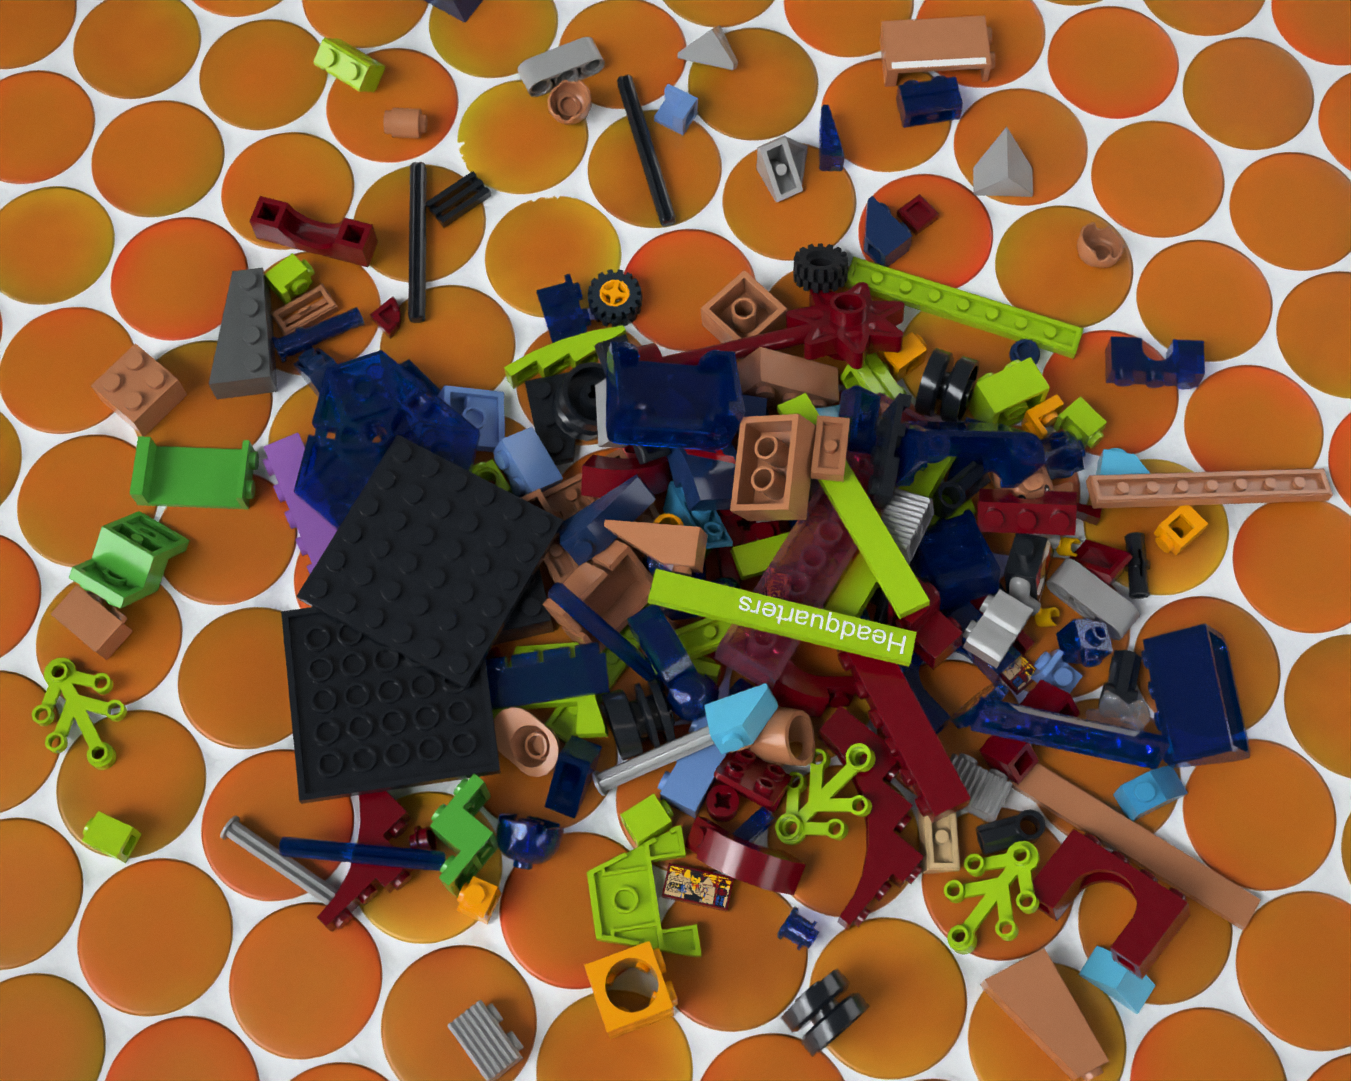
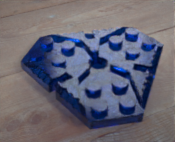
M382 350L326 368L312 420V425L316 428L314 436L308 435L294 493L326 522L338 530L397 434L472 472L481 435L480 431L435 393L429 396L426 393V386ZM420 403L422 407L415 412L413 408ZM328 432L335 433V439L327 438ZM378 435H386L382 441L372 442Z

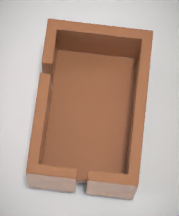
M616 539L605 550L592 557L590 563L585 562L580 565L543 603V606L556 622L562 625L561 628L571 640L578 642L583 650L596 657L647 604L653 582V576L632 549Z

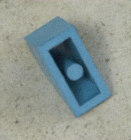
M1170 764L1148 771L1122 784L1114 792L1113 796L1124 815L1134 822L1187 795L1188 792Z

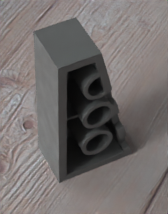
M263 268L232 271L209 380V386L217 399L278 392L273 320L271 316V292Z

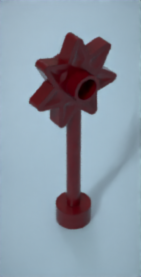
M859 282L846 292L835 293L830 290L829 293H823V290L813 293V289H810L809 307L787 311L785 329L663 357L655 343L631 349L649 396L666 392L668 375L742 359L759 347L776 351L804 344V358L807 360L829 356L836 360L846 361L854 369H860L863 367L869 351L894 353L902 351L903 332L896 326L904 320L905 304L901 301H872L869 286L865 282Z

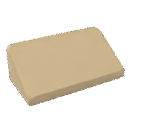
M917 809L920 854L924 856L921 861V867L923 868L921 873L932 874L960 871L956 812L932 823L928 816L923 817Z

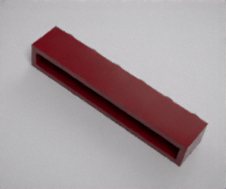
M840 650V653L837 654L839 662L845 671H851L855 679L853 687L860 700L866 699L871 709L868 711V715L876 729L881 727L886 737L883 742L887 752L892 758L897 757L902 766L899 769V773L907 787L912 786L918 798L915 799V803L923 817L928 816L931 822L934 823L967 807L971 797L899 665Z

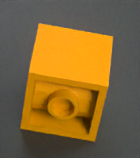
M650 941L584 965L610 1040L674 1016L673 1006L678 1005V999L671 980L664 982L662 974L666 972V965L659 947L652 949ZM627 968H637L645 974L651 973L659 985L658 992L654 991L649 1006L638 1012H630L629 1009L622 1006L615 1007L608 998L609 986L612 987L617 979V974Z

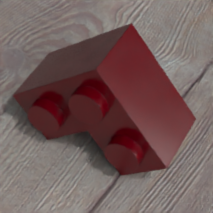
M916 577L930 600L929 606L899 619L889 602L887 625L917 632L913 651L934 670L961 646L963 632L961 626L954 618L950 616L946 618L939 611L941 598L938 590L931 583H924Z

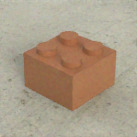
M745 270L700 308L702 325L721 343L777 331L786 327L787 308Z
M136 343L91 385L100 400L141 436H145L187 396L179 380Z

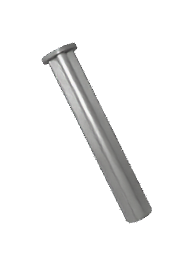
M707 725L602 772L594 771L592 777L598 792L605 796L608 790L715 744L710 737L709 727Z
M233 816L226 823L220 838L223 840L231 839L324 904L328 905L338 891L336 888L239 823L240 818L238 816Z

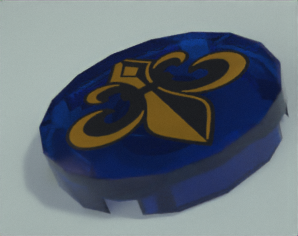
M1003 680L993 682L959 708L950 721L957 729L968 727L989 712V709L994 704L993 699L996 702H1000L1008 694L1009 688Z

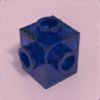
M1068 431L1053 432L1047 438L1033 442L1034 451L1037 452L1044 463L1051 480L1068 478L1075 472L1084 470L1083 457L1086 455L1084 445L1080 439L1077 440Z
M1089 618L1073 619L1056 633L1059 648L1064 652L1062 655L1063 662L1082 664L1084 667H1094L1099 665L1105 657L1113 652L1105 622L1092 621Z

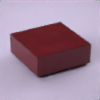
M919 194L897 210V217L917 235L935 222L939 217V213Z

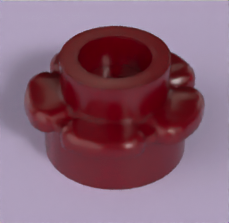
M416 826L414 828L415 833L409 836L410 847L414 854L418 853L421 858H425L429 854L436 852V836L431 827L421 828V826Z

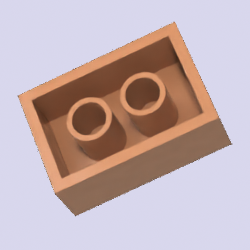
M800 414L741 417L731 512L747 521L806 520L816 425Z

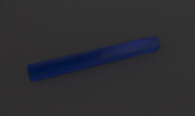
M557 582L548 591V596L644 680L647 681L648 679L655 678L662 691L667 689V686L671 683V678L665 672L655 674L649 658L564 584Z
M282 837L279 843V853L286 857L440 871V868L446 861V854L443 851Z

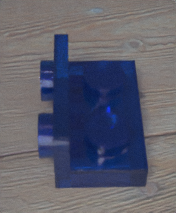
M570 274L564 275L565 283L536 290L552 343L587 332V326H591L587 308L581 309L579 300H583L580 285L578 282L573 283Z

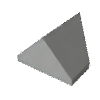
M721 25L702 35L679 51L677 55L679 59L734 70L738 65V60Z
M1007 127L974 166L973 195L1033 196L1032 167Z
M781 136L757 147L756 169L776 202L803 191L802 182L808 146L786 136Z

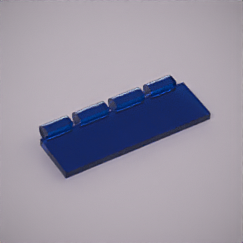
M598 642L575 645L574 658L571 657L569 646L543 650L544 662L540 663L538 651L512 655V667H508L506 656L486 659L492 710L610 692L606 654L600 653Z

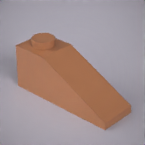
M605 520L604 526L610 532L665 566L672 573L689 577L692 576V572L703 573L708 535L701 527Z

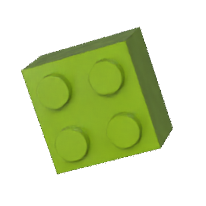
M1031 357L1023 361L1017 359L1007 364L1004 370L996 374L992 372L987 373L977 380L968 409L987 439L1022 422L1027 410L1045 401L1050 387Z

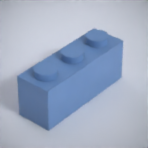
M705 711L702 716L698 714L695 716L688 732L691 733L708 725ZM713 744L676 760L677 763L672 772L666 771L659 782L658 789L661 790L660 800L665 799L668 805L696 818L707 798L708 792L716 781L713 774L728 753L721 754L717 746Z

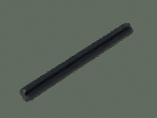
M628 74L620 76L617 79L618 89L660 224L663 227L673 225L676 222V216L632 76Z
M413 162L410 165L408 317L412 323H422L425 321V202L427 169L423 162Z

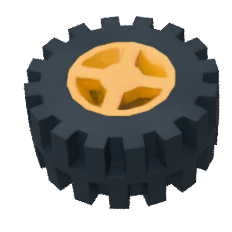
M613 269L607 270L608 274L606 275L603 272L599 273L598 280L594 278L591 281V286L588 288V303L591 314L594 315V319L597 322L602 320V325L606 327L609 323L612 324V327H616L620 323L623 326H627V321L633 322L636 319V315H639L641 312L642 292L636 278L632 279V274L629 272L623 275V270L620 269L617 270V273H613Z

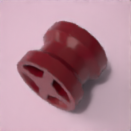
M725 784L713 787L708 792L706 798V808L709 816L718 822L732 820L737 815L739 809V795L736 790Z

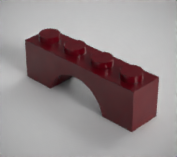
M263 196L259 197L250 218V224L257 239L364 267H369L378 244L372 224L345 217L339 223H322L300 214L286 202Z

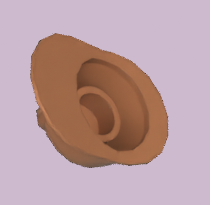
M507 708L495 716L494 725L497 748L507 759L528 776H544L554 769L559 758V740L552 728L543 724L533 714L523 708Z

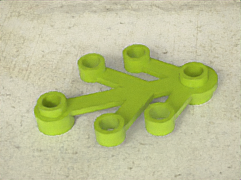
M67 658L52 660L44 670V679L48 684L42 704L33 709L32 719L40 726H48L55 718L53 709L61 691L66 702L55 731L50 733L45 739V746L56 754L65 751L68 746L67 737L75 718L89 746L87 751L88 762L99 770L110 768L116 761V751L111 745L101 741L87 711L105 715L112 721L117 722L125 718L127 708L119 700L105 702L79 695L74 684L93 688L98 694L104 695L113 689V680L105 673L91 675L79 672L75 664ZM64 668V674L61 677H55L56 671ZM106 679V686L103 688H98V682L100 680ZM113 707H121L117 715H111ZM42 711H48V716L44 720H39V714ZM56 738H61L60 745L58 747L53 748V740ZM99 749H104L103 757L95 759V753Z
M862 743L852 745L846 752L847 764L824 787V770L830 765L831 758L826 751L818 748L815 749L814 759L810 763L808 803L801 810L800 793L807 787V778L799 772L789 773L793 777L787 787L786 813L778 818L775 826L776 834L780 841L788 845H796L802 842L806 835L829 836L835 840H842L848 834V826L844 821L837 818L829 820L828 823L809 821L818 812H852L859 817H865L871 812V801L862 795H856L853 798H833L858 772H866L873 767L875 753L870 747ZM822 754V763L816 765V757ZM867 754V761L860 765V756ZM799 777L800 784L793 788V780ZM863 800L865 806L863 810L858 812L856 809L857 803ZM796 823L797 829L795 833L790 834V826ZM836 824H840L841 831L837 835H834V826Z
M1018 841L1008 848L1006 854L984 858L979 854H970L966 857L964 867L970 875L978 877L983 875L985 871L1005 868L998 878L961 884L957 880H951L946 883L944 894L953 903H960L965 898L984 895L962 925L954 926L948 933V944L956 953L966 955L976 948L977 937L975 932L996 904L998 905L999 921L995 926L996 933L1005 941H1011L1017 937L1019 929L1014 922L1010 886L1017 877L1021 891L1016 898L1017 906L1026 914L1034 913L1038 909L1039 900L1034 894L1032 872L1039 864L1040 855L1032 843ZM1020 853H1027L1023 861H1017V856ZM974 861H980V866L972 870L971 864ZM955 887H959V894L956 896H951V890ZM1028 897L1033 898L1030 906L1024 907L1022 905L1024 899ZM1005 925H1012L1010 933L1002 934V929ZM959 933H965V938L963 941H955V938Z

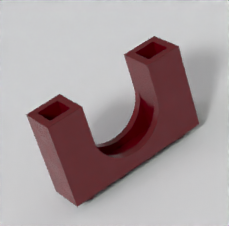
M1073 829L1033 880L1034 894L1039 900L1038 909L1057 922L1076 896L1085 888L1097 883H1113L1125 888L1135 898L1137 906L1132 919L1111 945L1110 950L1115 962L1140 979H1143L1190 917L1187 898L1175 888L1170 887L1168 890L1160 885L1157 878L1145 869L1139 871L1129 865L1130 862L1117 851H1112L1111 853L1101 847L1100 841L1089 833L1083 835ZM1028 897L1029 903L1032 904L1033 898Z

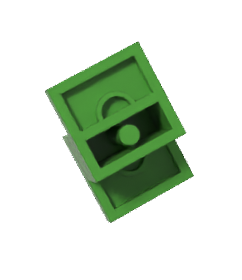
M138 511L102 526L92 559L72 567L69 579L80 584L84 590L102 597L111 606L121 609L158 591L168 559L185 552L190 540Z
M473 774L469 780L464 778L453 792L454 798L447 806L442 804L431 818L433 823L430 827L437 838L457 854L456 857L451 855L440 868L442 874L439 876L445 888L456 898L464 883L469 884L472 877L476 876L500 847L494 833L474 817L491 797L485 782L476 774Z

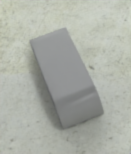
M583 37L523 61L517 71L529 95L538 97L550 93L563 80L576 82L599 73L604 68L605 62L593 38Z
M1066 558L1046 581L1047 588L1056 597L1114 640H1121L1140 617L1139 610L1131 602L1073 559Z

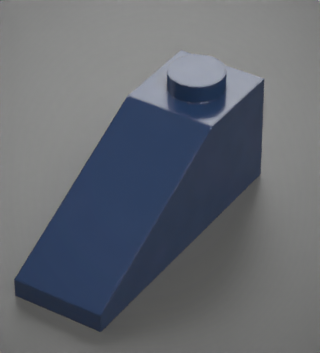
M638 474L634 475L565 520L559 532L560 544L579 566L605 550L617 538L616 535L604 526L605 520L634 522L656 500L655 495Z

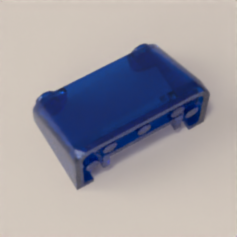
M610 342L607 350L606 434L609 441L624 445L711 451L724 449L729 446L745 414L735 352L711 350L700 358L698 365L638 361L639 350L635 345L628 342Z
M904 421L901 424L906 425L905 435L901 439L899 448L894 453L900 457L895 486H910L914 482L915 474L918 471H924L928 467L927 463L941 462L947 456L983 457L984 472H994L1001 479V488L1018 487L1045 465L1044 447L1039 437L1033 433L1000 423Z

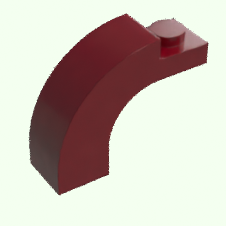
M592 455L582 465L581 495L601 498L636 474L639 475L654 495L662 493L668 489L669 482L673 481L667 456L640 465L637 458L620 459Z
M751 636L744 654L748 673L756 686L767 683L778 706L803 710L810 717H821L825 707L838 708L840 705L842 707H849L855 694L853 687L854 677H820L808 674L799 669L790 660L783 636Z
M696 816L685 843L686 848L697 854L696 859L745 883L783 894H795L806 866L805 863L786 851L767 848L746 841L728 832L706 817Z

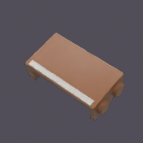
M985 16L882 21L880 48L885 87L896 86L898 73L980 69L982 81H988L990 69L995 68V53L990 52L989 45L992 43L991 27L986 26Z

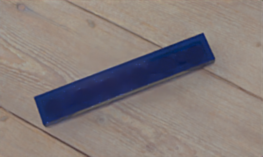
M986 697L980 698L969 722L971 731L1150 769L1158 768L1170 745L1167 736Z

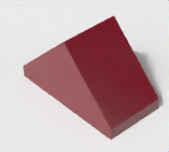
M1087 539L1074 552L1077 556L1069 557L1110 587L1123 574L1133 558L1128 552Z

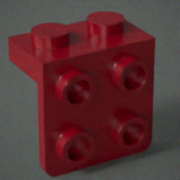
M748 749L733 753L729 752L713 774L717 779V783L731 786L739 795L772 813L778 808L793 777L785 773L784 769L780 766L769 764L759 759Z

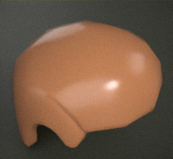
M563 80L551 90L547 99L549 113L556 121L562 124L572 125L579 123L587 117L592 107L590 90L581 80L576 82Z
M1095 222L1082 227L1077 241V250L1081 260L1085 264L1097 268H1108L1115 265L1120 260L1124 249L1121 237L1114 233L1110 226L1100 229L1096 227Z

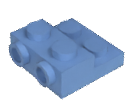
M444 385L439 395L434 396L432 412L438 415V424L434 425L432 439L434 443H439V452L467 455L472 450L493 452L500 440L505 438L504 392Z

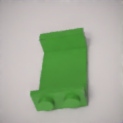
M138 436L130 496L137 505L249 509L250 499L255 497L256 487L255 481L252 479L253 471L257 470L259 466V454L254 450L249 440H243L242 449L156 446L151 437Z

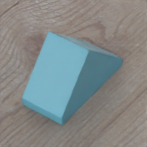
M1099 946L1095 947L1078 974L1135 1014L1140 1012L1156 986L1147 975L1140 979L1115 962L1111 951Z

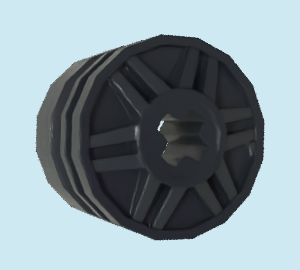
M655 678L647 680L650 694L647 696L644 695L640 683L634 684L635 700L629 701L622 688L601 695L622 760L643 754V738L648 737L654 748L660 746L658 733L662 732L666 743L675 740V721L666 694L661 690Z

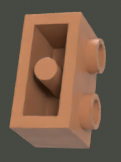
M76 585L53 610L51 615L96 653L108 660L133 632L124 624L128 618L114 606L108 611L101 605L105 599L93 592H85Z

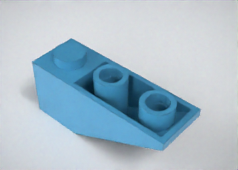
M674 481L669 482L663 506L664 513L678 516L684 526L701 527L708 535L706 549L732 546L733 541L716 510L688 511L683 488H675Z

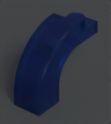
M651 604L628 618L627 621L632 635L658 674L667 699L675 711L681 706L686 707L692 704L702 694L701 692L704 690V687L693 662L660 608L657 605Z

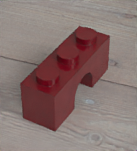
M980 488L977 532L1075 535L1077 492L1044 491V495L1040 498L1023 499L1013 496L1010 489Z
M1040 680L1019 704L1020 707L1032 708V710L1036 709V711H1044L1045 713L1049 712V714L1058 716L1062 715V717L1067 716V718L1076 719L1080 715V711L1070 693L1043 680ZM1015 709L1007 716L993 735L986 740L979 751L990 769L1004 773L1009 780L1019 785L1039 762L1029 740L1041 732H1051L1060 737L1072 723L1022 713Z

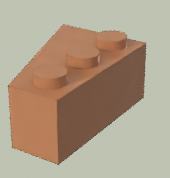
M759 347L727 370V380L738 381L737 394L767 398L768 408H777V405L804 393L808 395L815 409L832 406L839 401L838 368Z

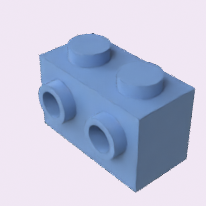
M533 427L501 439L493 451L496 465L504 471L514 495L520 498L539 488L543 492L561 483L563 480Z

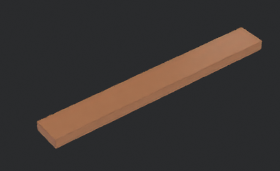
M1324 468L1089 475L1086 480L1093 508L1328 501L1333 496Z
M1039 763L1034 766L1019 785L1010 781L1013 784L1011 788L1084 833L1093 835L1100 843L1113 851L1121 853L1134 864L1149 871L1155 877L1241 930L1246 928L1261 899Z

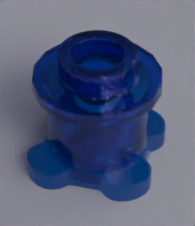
M794 906L779 929L777 937L781 940L783 937L787 938L798 946L797 950L799 951L803 946L810 949L820 931L815 929L818 922H810L798 914L799 908Z

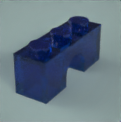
M1111 336L1105 349L1106 383H1115L1117 386L1123 387L1132 384L1146 385L1150 388L1177 386V388L1184 390L1198 387L1205 375L1204 341L1173 339L1166 352V359L1155 361L1147 357L1143 352L1142 338Z

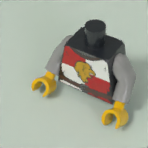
M1015 534L1004 571L1006 593L1033 609L1031 616L1035 615V621L1039 627L1056 626L1051 617L1060 616V612L1056 607L1041 608V603H1039L1054 555V549H1056L1057 554L1060 556L1076 557L1077 554L1072 552L1071 545L1080 544L1078 538L1060 537V535Z

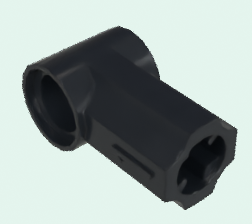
M972 461L938 488L932 497L934 515L940 518L953 516L962 505L979 492L980 488L983 489L991 482L988 471L982 464ZM942 495L948 496L953 504L946 503Z
M1115 650L1113 652L1107 682L1104 683L1100 694L1099 711L1132 718L1138 698V690L1135 689L1142 657L1138 656L1136 652L1128 650Z
M1030 809L1020 812L1019 815L977 826L975 830L980 849L984 856L1007 850L1018 841L1036 843L1043 834L1046 825L1043 816L1039 812ZM1030 821L1036 827V833L1033 835L1025 834L1020 828V822Z

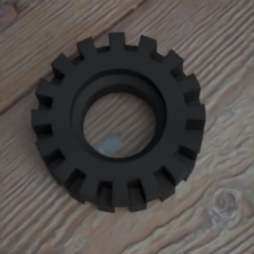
M818 243V247L810 244L808 249L805 247L800 248V252L796 251L794 257V283L797 282L799 288L803 286L805 291L813 289V293H818V290H823V293H829V289L833 292L837 291L838 287L842 288L847 282V253L845 251L841 252L842 249L839 247L833 249L831 244L823 247V243Z

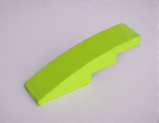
M621 325L593 330L561 339L537 349L504 367L507 381L515 389L538 373L543 378L557 375L570 366L575 368L583 363L599 362L598 354L594 346L599 342L625 335L626 329Z

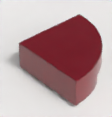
M391 297L370 314L371 319L390 339L396 334L401 324V312L394 297Z

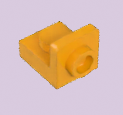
M1058 394L1027 410L1021 423L1023 433L1028 440H1033L1037 447L1044 444L1048 435L1045 428L1056 422L1064 405Z

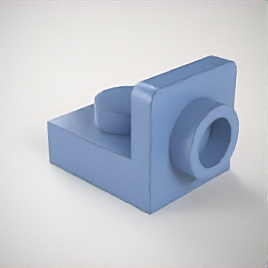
M1058 648L1050 653L1045 651L1040 655L1033 665L1037 669L1030 678L1036 683L1040 680L1046 681L1071 693L1082 678V675L1061 658L1064 652Z

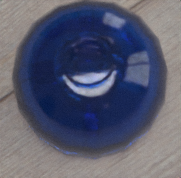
M499 814L496 827L498 848L505 857L514 860V867L531 870L533 864H543L552 859L558 852L564 832V827H560V824L528 815L527 818H519L516 821L517 814Z

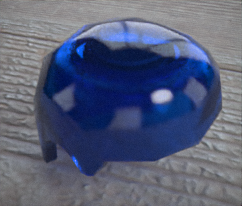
M696 671L689 672L681 677L671 688L667 697L668 706L683 720H702L706 717L704 705L719 699V688L717 683L707 674L702 676Z

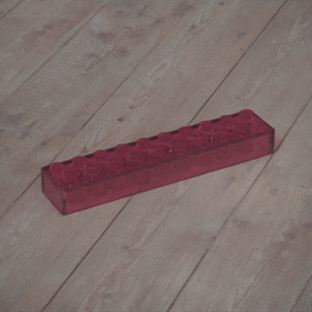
M880 392L847 444L846 461L866 494L870 476L873 475L874 465L870 464L871 452L877 440V436L873 435L874 423L878 416L881 417L894 401ZM908 408L903 411L900 422L906 425L905 435L901 439L899 448L894 453L900 457L894 489L899 486L934 426L933 422ZM821 484L808 503L806 520H798L752 592L823 609L859 549ZM875 508L880 516L882 509ZM731 624L718 645L714 659L758 685L767 683L772 692L802 641Z

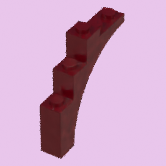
M840 705L820 728L818 739L836 755L843 767L847 764V750L856 743H862L870 747L875 753L873 767L866 772H858L851 779L858 795H862L871 801L872 810L864 817L866 824V854L862 875L853 897L837 921L848 931L853 924L859 927L868 917L871 911L867 909V906L874 898L879 902L892 887L888 883L889 880L899 888H901L905 881L912 884L923 871L919 864L924 856L894 832L896 830L901 833L910 823L912 817L908 814L913 807L910 802L884 782L886 780L891 783L899 773L901 767L898 765L897 757L892 758L885 748L883 739ZM867 754L860 756V765L867 761ZM862 800V801H861V805H862V810H863V808H864V806H865V803H864V801Z
M387 791L359 795L360 828L357 848L350 869L334 898L317 916L331 932L336 928L342 929L354 916L352 912L361 903L366 905L377 895L378 890L376 888L380 884L391 893L394 889L400 890L412 877L410 873L414 868L388 842L392 837L396 839L406 831L409 826L407 822L411 817Z

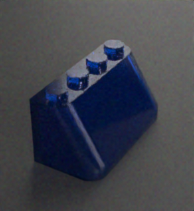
M1204 623L1143 639L1145 650H1142L1141 655L1144 666L1149 669L1151 681H1148V691L1156 703L1157 712L1154 713V721L1157 729L1162 733L1163 744L1160 745V751L1164 762L1168 763V766L1172 768L1249 759V741L1230 653L1224 636Z

